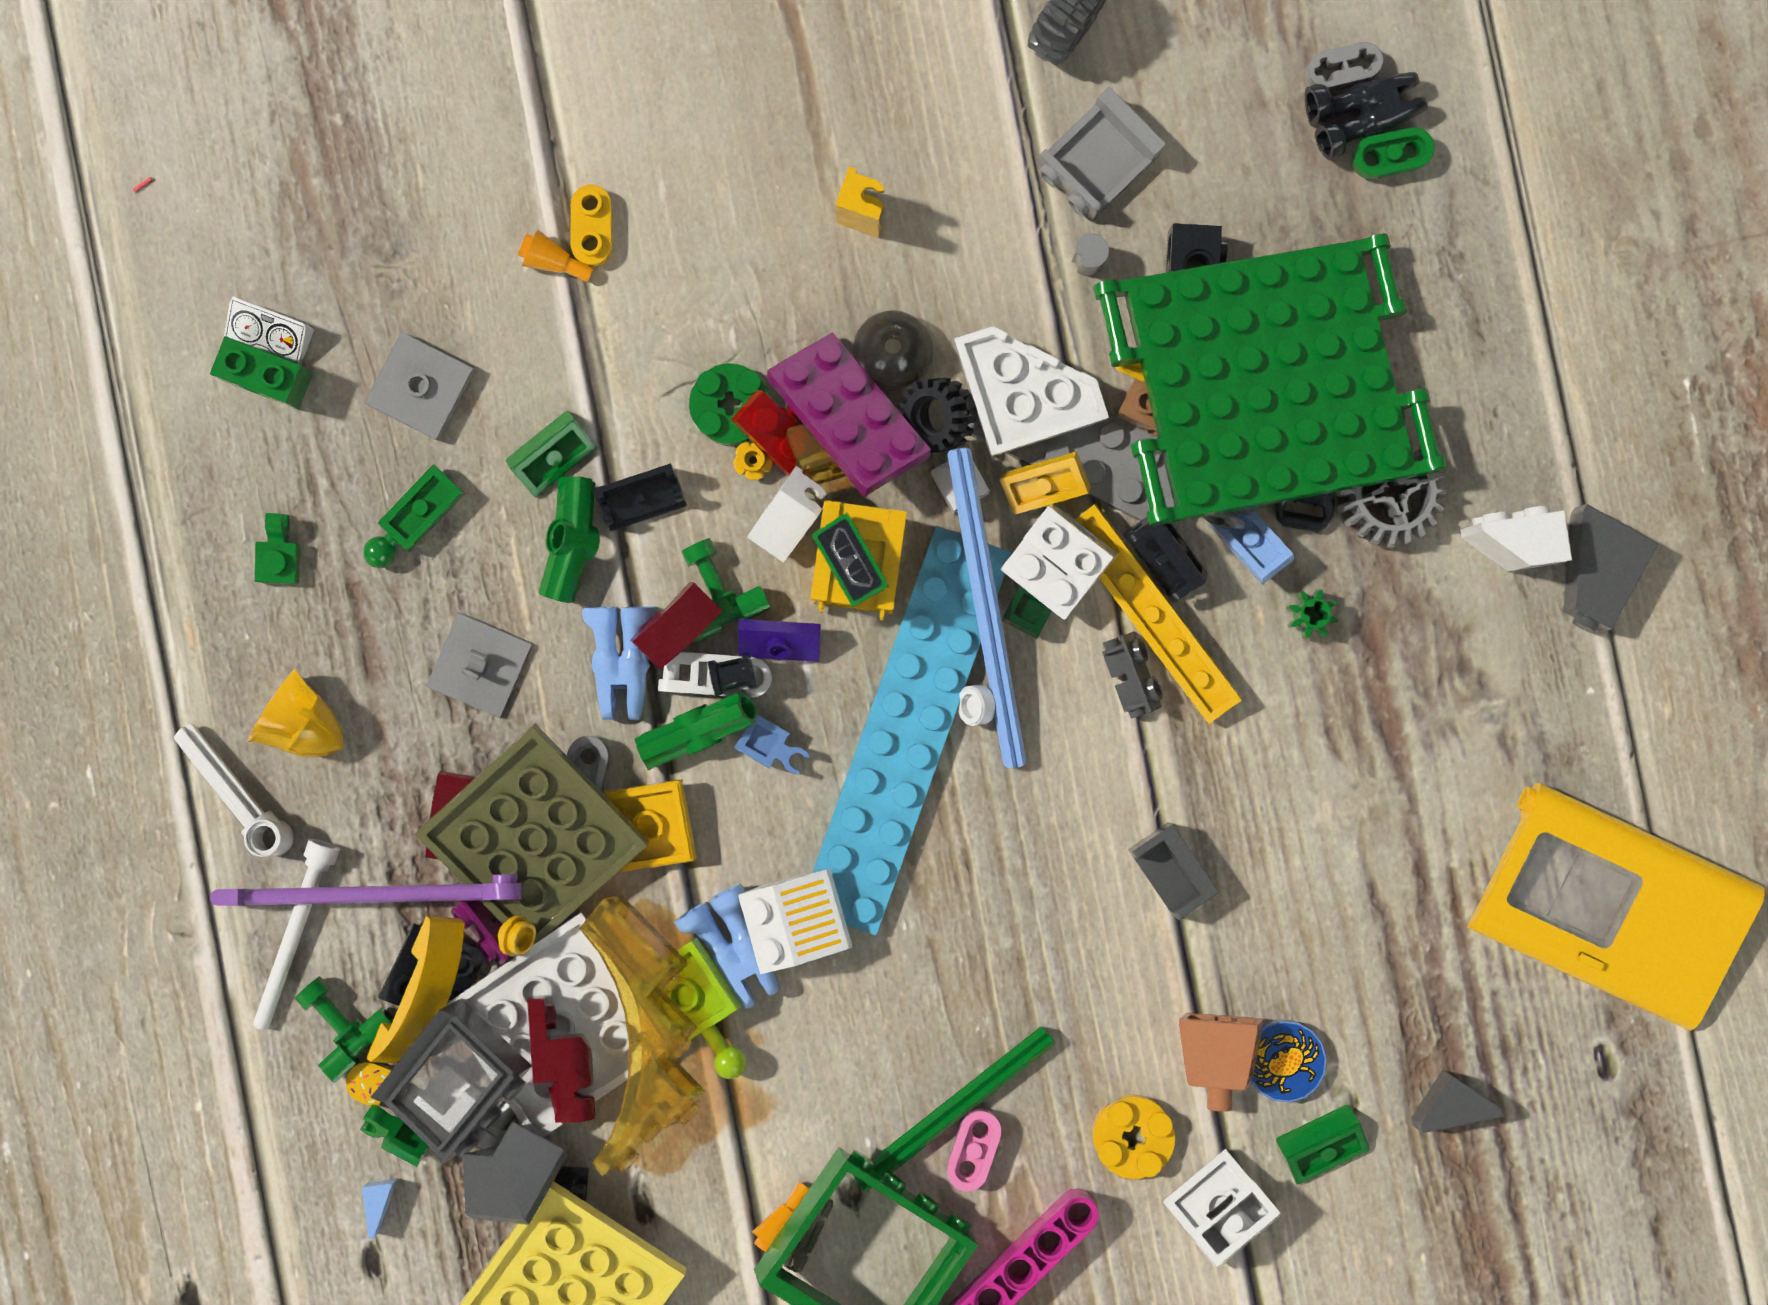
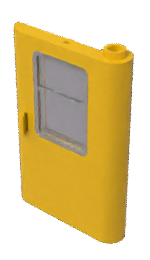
M1536 783L1532 788L1527 786L1521 793L1517 803V808L1521 810V821L1503 853L1467 928L1688 1031L1694 1030L1704 1018L1762 906L1765 896L1764 887L1544 784Z

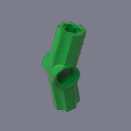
M564 476L558 479L556 519L551 522L546 533V548L549 552V557L538 593L544 597L564 603H574L585 563L594 558L599 548L600 534L598 529L592 526L595 495L593 489H595V483L590 478Z
M744 690L737 692L709 706L704 704L673 718V722L662 727L659 726L634 738L637 750L647 770L653 769L687 753L690 756L722 742L721 738L737 733L757 723V708L753 699Z

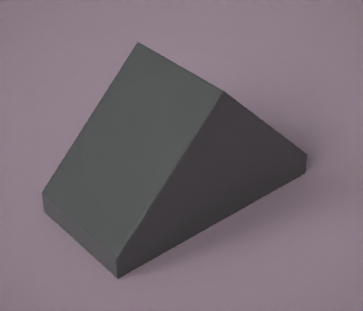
M1442 1070L1412 1115L1411 1120L1412 1125L1416 1129L1426 1133L1503 1117V1113L1500 1107Z

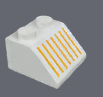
M830 868L761 885L738 894L760 974L794 967L853 947Z

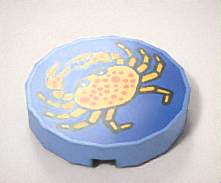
M1278 1019L1265 1023L1252 1079L1253 1086L1259 1093L1273 1101L1291 1103L1306 1098L1318 1088L1325 1075L1327 1057L1322 1042L1310 1028L1296 1021Z

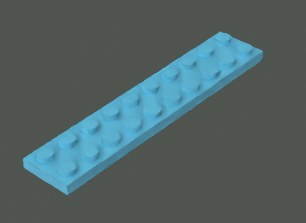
M936 526L813 869V872L831 869L846 925L873 935H877L958 708L960 702L959 694L966 685L981 643L962 535ZM988 544L996 593L998 595L1005 575L1000 569L1012 555V552Z

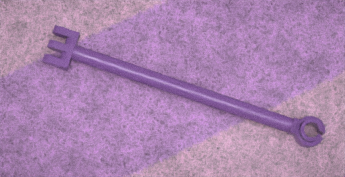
M492 875V883L216 889L211 893L210 901L215 906L521 900L522 883H517V875Z

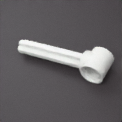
M188 724L182 727L174 736V740L245 827L241 834L244 837L247 850L258 857L285 854L291 848L294 840L291 827L286 822L278 820L272 811L264 812L195 725ZM268 827L274 831L276 836L275 843L270 849L263 843V833Z

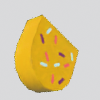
M369 1060L360 1062L347 1075L346 1087L348 1093L353 1099L370 1107L371 1105L381 1107L383 1102L370 1097L393 1068L382 1063L370 1062Z

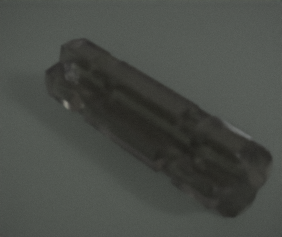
M829 1198L783 1266L796 1273L803 1271L809 1257L807 1253L812 1252L825 1225L823 1219L828 1218L833 1208V1200Z

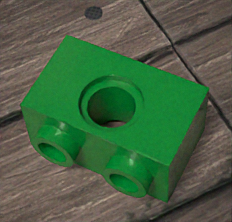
M224 336L210 375L231 385L299 410L313 372L302 365Z

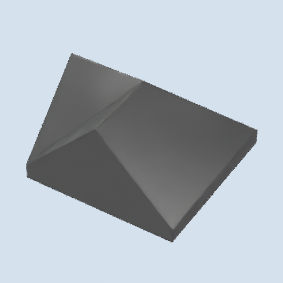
M512 1122L499 1146L463 1154L465 1214L473 1219L529 1225L565 1162L568 1153L556 1144Z

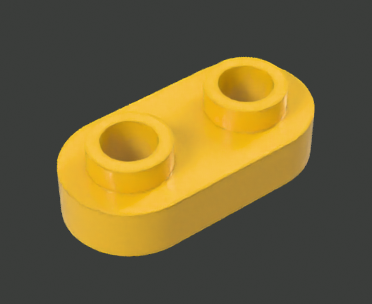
M589 184L577 189L571 199V250L578 261L593 268L604 265L610 259L613 252V204L608 193L602 187ZM594 198L598 201L597 207L590 211L584 209L585 201ZM590 238L598 240L597 247L592 251L584 249L585 241Z

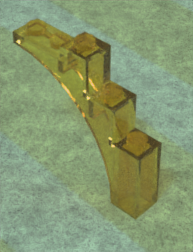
M623 895L603 898L579 928L600 954L614 980L625 1014L629 1042L628 1080L622 1108L608 1141L592 1163L593 1167L602 1176L619 1170L621 1173L626 1171L638 1159L639 1154L636 1150L641 1144L653 1140L663 1128L665 1129L677 1123L687 1124L699 1112L701 1107L697 1103L707 1092L676 1060L690 1047L692 1042L688 1038L698 1027L667 996L682 981L683 977L680 973L689 962Z

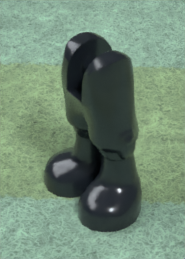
M1417 72L1399 73L1372 81H1360L1347 92L1331 94L1323 84L1307 87L1305 89V107L1311 126L1325 123L1351 111L1361 112L1356 118L1340 123L1329 122L1320 125L1316 129L1315 141L1323 156L1327 160L1338 158L1345 153L1346 144L1361 136L1366 138L1383 134L1386 130L1428 109V102L1425 97L1402 102L1399 93L1405 92L1420 83Z

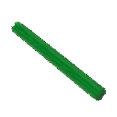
M1039 1027L871 1159L874 1163L872 1168L882 1175L886 1171L891 1173L896 1171L1051 1049L1055 1044L1054 1038L1046 1028ZM854 1176L857 1184L865 1192H869L871 1189H873L871 1186H869L868 1184Z

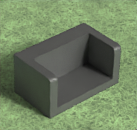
M1167 822L1128 849L1172 916L1177 920L1183 918L1219 893L1175 826Z

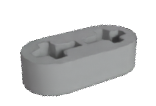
M1360 42L1316 54L1308 63L1304 72L1305 81L1308 86L1323 84L1330 92L1351 87L1360 81H1371L1382 68L1383 55L1375 44L1369 42ZM1359 54L1363 55L1364 60L1371 59L1372 61L1367 72H1364L1362 66L1349 68L1348 65L1353 64L1358 59ZM1320 64H1324L1325 69L1339 67L1338 71L1331 74L1328 81H1325L1323 75L1316 76L1315 74Z

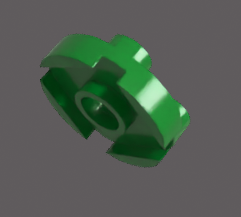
M726 363L714 366L698 376L691 390L689 409L692 420L703 435L717 444L735 446L748 442L750 439L731 419L756 390H762L769 396L767 387L756 372L743 365ZM727 394H733L735 400H741L742 403L741 407L734 409V415L730 416L726 415L724 408H719V401L725 400Z

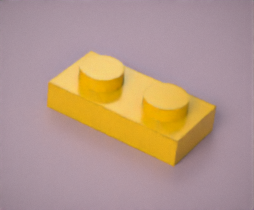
M1077 451L1004 472L999 478L1013 515L1089 494L1091 489Z

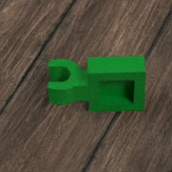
M266 513L265 530L268 542L255 543L254 582L299 584L300 543H288L289 515Z
M371 1105L363 1118L365 1122L360 1128L363 1133L374 1138L384 1137L381 1149L416 1167L419 1165L429 1146L399 1117H394L376 1105Z

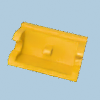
M849 166L835 204L837 224L879 238L882 230L880 216L882 210H884V204L880 199L864 194V191L866 189H873L876 193H884V186L875 179L858 174L856 168Z

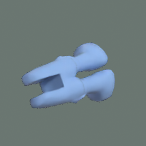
M658 606L621 607L624 647L621 656L618 655L616 650L618 607L582 608L583 621L593 630L596 643L591 668L595 674L597 698L602 720H614L616 689H627L629 720H639L642 718L646 696V676L650 664L648 658L630 640L659 611Z
M739 883L718 893L709 900L715 912L729 929L732 943L724 939L706 901L675 919L674 923L681 933H695L707 948V953L741 1005L748 1009L754 1006L756 1002L749 985L744 980L745 978L755 973L759 983L769 996L777 993L780 989L774 971L760 974L738 894L744 893L745 890L742 884Z

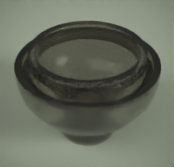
M889 310L871 316L860 326L853 341L852 353L859 365L881 390L893 392L910 388L911 384L920 381L926 375L932 362L933 344L928 330L916 317L906 312ZM891 339L897 340L901 345L900 351L895 354L888 353L885 350L886 342Z

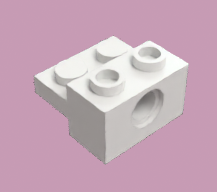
M1054 503L1045 509L1000 570L1065 620L1118 553Z
M1226 1149L1163 1201L1216 1269L1226 1263L1278 1219L1281 1214ZM1230 1196L1233 1198L1227 1206L1211 1219L1207 1217Z

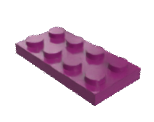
M833 332L767 370L766 379L863 497H866L929 458L930 447Z

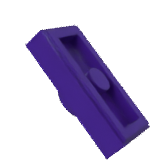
M739 619L738 656L749 652L750 657L819 662L821 624Z

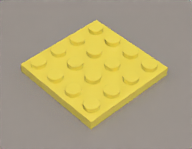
M553 1181L530 1224H516L459 1305H664L685 1276L687 1268Z

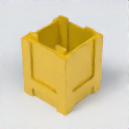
M824 500L820 529L848 512L889 584V588L852 608L820 549L817 548L810 599L813 600V604H818V610L824 613L825 605L878 612L880 613V621H884L885 614L893 615L907 511Z

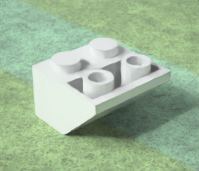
M1549 505L1523 509L1524 511L1514 512L1510 519L1508 511L1485 514L1483 517L1473 518V526L1460 530L1462 539L1507 572L1549 566L1572 560L1565 512L1550 513Z

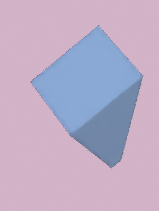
M398 1178L368 1182L362 1187L368 1239L374 1238L380 1232Z

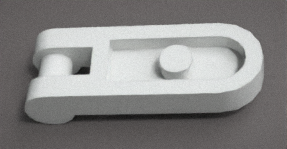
M681 652L664 666L663 679L658 680V691L715 695L708 661L715 660L719 663L741 658L742 656ZM751 657L756 688L750 689L748 686L725 690L722 695L718 696H731L744 690L750 698L760 697L771 687L772 671L764 661ZM680 664L691 665L690 681L679 680Z

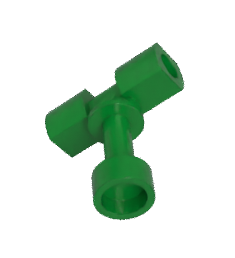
M711 538L699 541L681 551L688 567L697 566L712 597L711 600L722 610L716 619L695 639L697 643L723 632L722 626L741 617L750 619L771 609L761 586L739 596L735 589L726 591L711 559L712 556L717 554Z
M319 976L298 993L294 999L305 1011L313 1006L338 1034L333 1040L338 1047L318 1064L322 1072L333 1083H336L360 1062L358 1056L373 1044L381 1023H392L394 1017L388 1010L382 1007L366 1022L362 1023L359 1019H356L350 1023L325 995L331 988Z

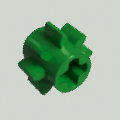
M1321 589L1314 592L1312 599H1309L1304 591L1297 593L1300 603L1286 607L1289 612H1293L1294 618L1288 624V627L1298 626L1303 629L1302 639H1308L1314 629L1320 637H1326L1327 630L1324 626L1328 623L1333 624L1339 621L1336 617L1331 616V608L1337 602H1326L1323 600V590ZM1315 605V613L1320 614V619L1309 623L1310 617L1304 614V609Z

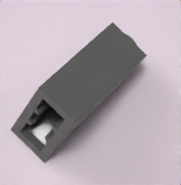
M1585 504L1575 507L1570 515L1569 544L1572 560L1567 561L1563 612L1574 617L1572 623L1587 632L1595 633L1596 630H1611L1614 627L1659 543L1596 508Z

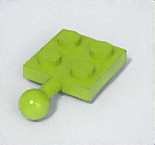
M698 937L629 981V984L673 1050L701 1033L715 1054L714 1068L721 1077L735 1079L744 1072L746 1068L744 1053L735 1046H729L715 1025L738 1010L742 1005Z

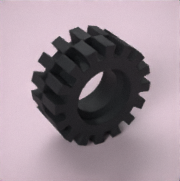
M933 378L911 384L912 389H906L902 394L908 400L899 401L898 408L904 410L903 417L930 447V453L957 449V446H962L967 442L965 437L971 436L974 431L968 424L976 423V415L969 414L970 409L976 408L974 401H966V398L971 395L968 389L960 390L962 383L951 381V378ZM933 400H938L945 412V423L940 431L932 427L928 416L929 406Z

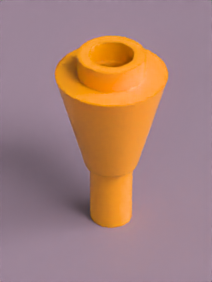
M538 229L534 236L526 234L518 252V256L524 258L523 267L557 273L565 272L587 283L594 269L571 258L569 253Z
M799 1182L786 1203H782L752 1231L758 1237L754 1242L756 1246L765 1252L768 1250L808 1192V1187Z

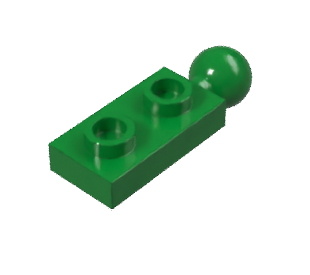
M433 464L377 523L387 533L383 537L376 536L366 542L363 548L365 561L370 566L381 569L393 563L398 544L406 551L411 552L466 493Z

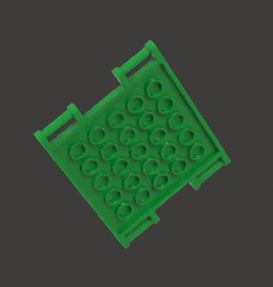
M1377 234L1366 239L1119 281L1105 280L1093 286L1096 300L1101 301L1112 351L1109 352L1111 366L1120 367L1141 363L1158 439H1143L1130 444L1133 458H1138L1150 511L1146 513L1149 526L1163 525L1428 475L1448 468L1445 456L1439 453L1427 406V403L1430 402L1428 389H1418L1398 395L1379 321L1402 316L1408 311L1405 300L1399 297L1387 250L1391 247L1388 234ZM1364 255H1372L1384 304H1374L1362 257ZM1125 296L1136 347L1134 348L1128 347L1117 301L1119 297ZM1411 408L1424 460L1414 461L1402 414L1403 409ZM1162 454L1175 507H1166L1154 455Z

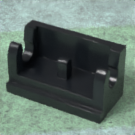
M671 463L593 489L596 500L600 503L604 514L603 520L611 532L687 507L676 470Z
M1145 517L1123 533L1125 539L1136 550L1172 602L1180 600L1206 583V569L1172 523L1149 526L1148 518Z

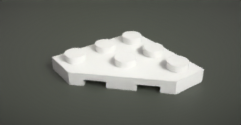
M994 326L954 338V344L975 403V409L991 457L1109 419L1096 378L1059 362V359L1012 338L1008 333Z

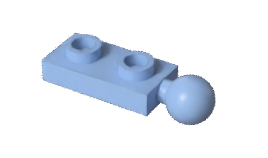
M1254 510L1251 516H1237L1246 523L1244 530L1225 529L1210 523V528L1262 585L1294 561V554Z

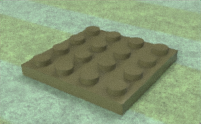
M536 723L415 833V836L463 884L492 883V875H517V883H522L521 900L480 901L502 924L514 915L526 917L536 929L534 944L554 930L646 848L649 840Z

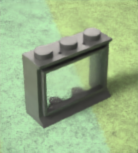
M461 998L438 1011L370 1098L385 1103L442 1159L440 1162L445 1164L457 1155L463 1159V1154L472 1151L479 1142L475 1135L481 1128L487 1130L500 1117L503 1111L498 1107L505 1099L508 1101L512 1100L523 1089L526 1082L522 1078L532 1065Z

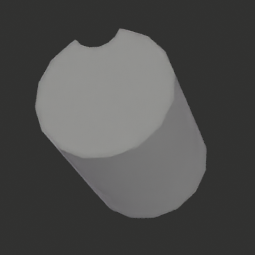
M1091 233L1082 236L1078 240L1071 258V262L1078 266L1077 273L1083 276H1093L1102 270L1109 256L1107 241L1102 236Z

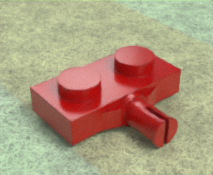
M756 390L731 419L788 476L796 466L800 467L817 447L801 430L796 420L798 416L788 405L785 408L778 406L762 390Z

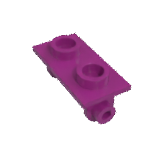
M480 900L451 901L450 903L454 907L451 910L453 917L461 919L465 923V930L470 928L479 939L476 945L481 954L489 962L495 960L501 966L509 958L499 948L498 932L502 923L499 920L496 923L490 920L489 917L493 914Z

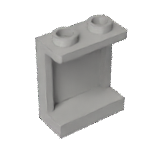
M1109 86L1097 98L1096 104L1049 150L1045 149L1039 154L1037 165L1040 169L1038 172L1047 184L1053 188L1058 185L1069 196L1066 199L1067 203L1078 215L1083 217L1087 214L1093 221L1162 154L1166 143Z

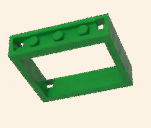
M838 1147L754 1268V1272L759 1286L790 1305H841L786 1271L782 1266L847 1172L950 1237L904 1305H938L977 1248L978 1243L969 1231L972 1226L965 1219L955 1213L948 1217L938 1211L939 1204L922 1192H919L917 1196L913 1195L905 1189L907 1184L895 1174L886 1171L882 1175L872 1168L874 1163L859 1151L853 1150L849 1154Z

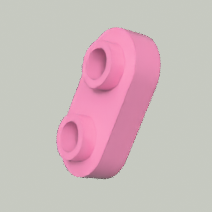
M982 1108L973 1109L963 1117L947 1162V1175L951 1184L961 1191H974L980 1188L987 1179L1001 1138L1000 1122L991 1111ZM983 1122L988 1126V1130L984 1135H976L972 1131L976 1123ZM964 1161H970L975 1165L973 1172L970 1174H964L959 1170L961 1163Z

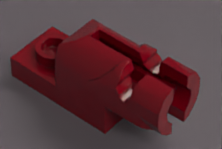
M547 995L530 996L527 999L533 1084L552 1082V1087H548L554 1109L555 1123H575L595 1119L594 1096L578 1092L580 1088H588L594 1083L592 1053L587 1039L583 1033L550 1036V1029L557 1028L555 1004H548Z

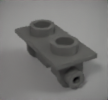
M1134 631L1119 637L1121 645L1118 637L1103 642L1105 651H1102L1111 678L1122 674L1127 676L1128 681L1115 685L1124 713L1129 712L1131 719L1146 714L1144 706L1147 713L1162 707L1160 702L1162 699L1160 684L1154 676H1150L1146 661H1148L1147 649L1140 638H1136Z

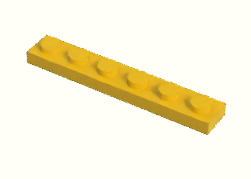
M1094 504L1075 519L1077 522L1118 553L1099 579L1207 723L1210 724L1242 701L1240 694L1099 507Z

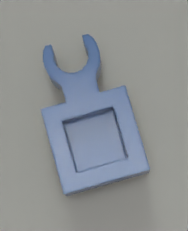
M756 713L757 723L745 728L734 748L768 768H771L775 759L782 761L784 767L790 773L800 774V770L791 766L790 758L795 753H800L804 757L809 758V753L803 748L789 747L784 744L790 733Z

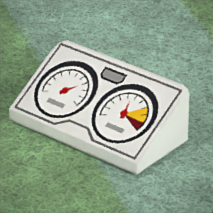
M232 296L224 336L301 365L315 329L305 323Z

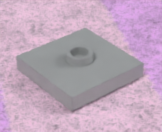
M401 332L364 403L439 441L476 370Z

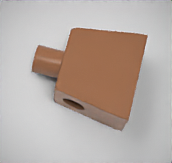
M1186 1012L1179 1019L1187 1083L1190 1086L1207 1088L1208 1110L1219 1112L1231 1111L1232 1090H1247L1251 1085L1264 1018Z

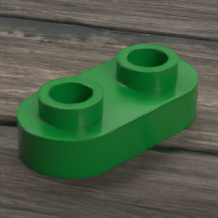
M1416 127L1369 136L1360 141L1353 150L1351 156L1352 167L1360 177L1369 180L1417 171L1431 160L1435 149L1434 141L1427 131ZM1405 146L1414 147L1417 152L1416 157L1407 156L1404 151ZM1373 154L1377 158V165H1369L1365 160V155Z

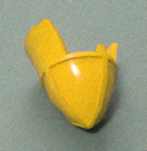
M296 669L290 672L277 689L254 725L247 742L267 745L301 757L327 756L341 750L344 746L342 728L333 710L304 681Z

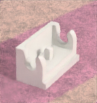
M797 466L747 536L748 539L783 563L822 511V508L815 501L807 498L805 492L811 493L816 499L821 501L826 496L824 489L802 473L803 470Z

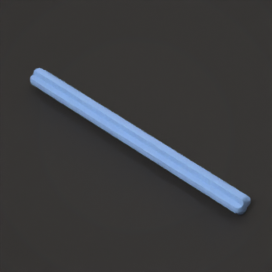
M967 447L957 448L948 451L947 456L989 689L995 701L994 717L1003 765L1007 768H1017L1025 765L1027 760L972 453Z

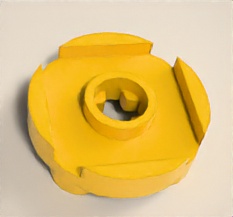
M1129 1094L1119 1097L1118 1100L1113 1101L1109 1105L1107 1104L1099 1111L1093 1124L1092 1141L1099 1160L1109 1171L1123 1178L1141 1179L1156 1176L1162 1167L1167 1164L1174 1150L1175 1132L1170 1117L1157 1102L1142 1095ZM1133 1126L1140 1127V1134L1144 1136L1143 1142L1137 1143L1135 1147H1128V1141L1122 1138L1124 1131L1131 1132Z

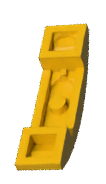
M425 917L411 951L418 959V963L393 1022L381 1023L367 1056L370 1062L398 1063L438 1011L446 1007L454 986L462 953L465 923L461 919Z

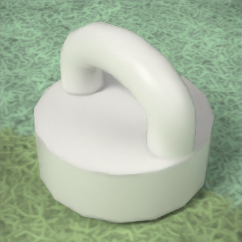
M980 684L964 687L959 694L960 702L957 708L961 719L970 726L991 722L994 719L995 701L989 685Z

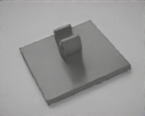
M458 612L426 687L501 718L533 644Z

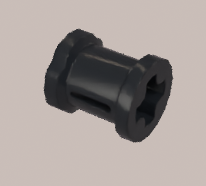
M749 652L742 653L741 658L719 663L715 660L708 661L715 696L722 695L725 690L748 686L750 689L756 688V679Z

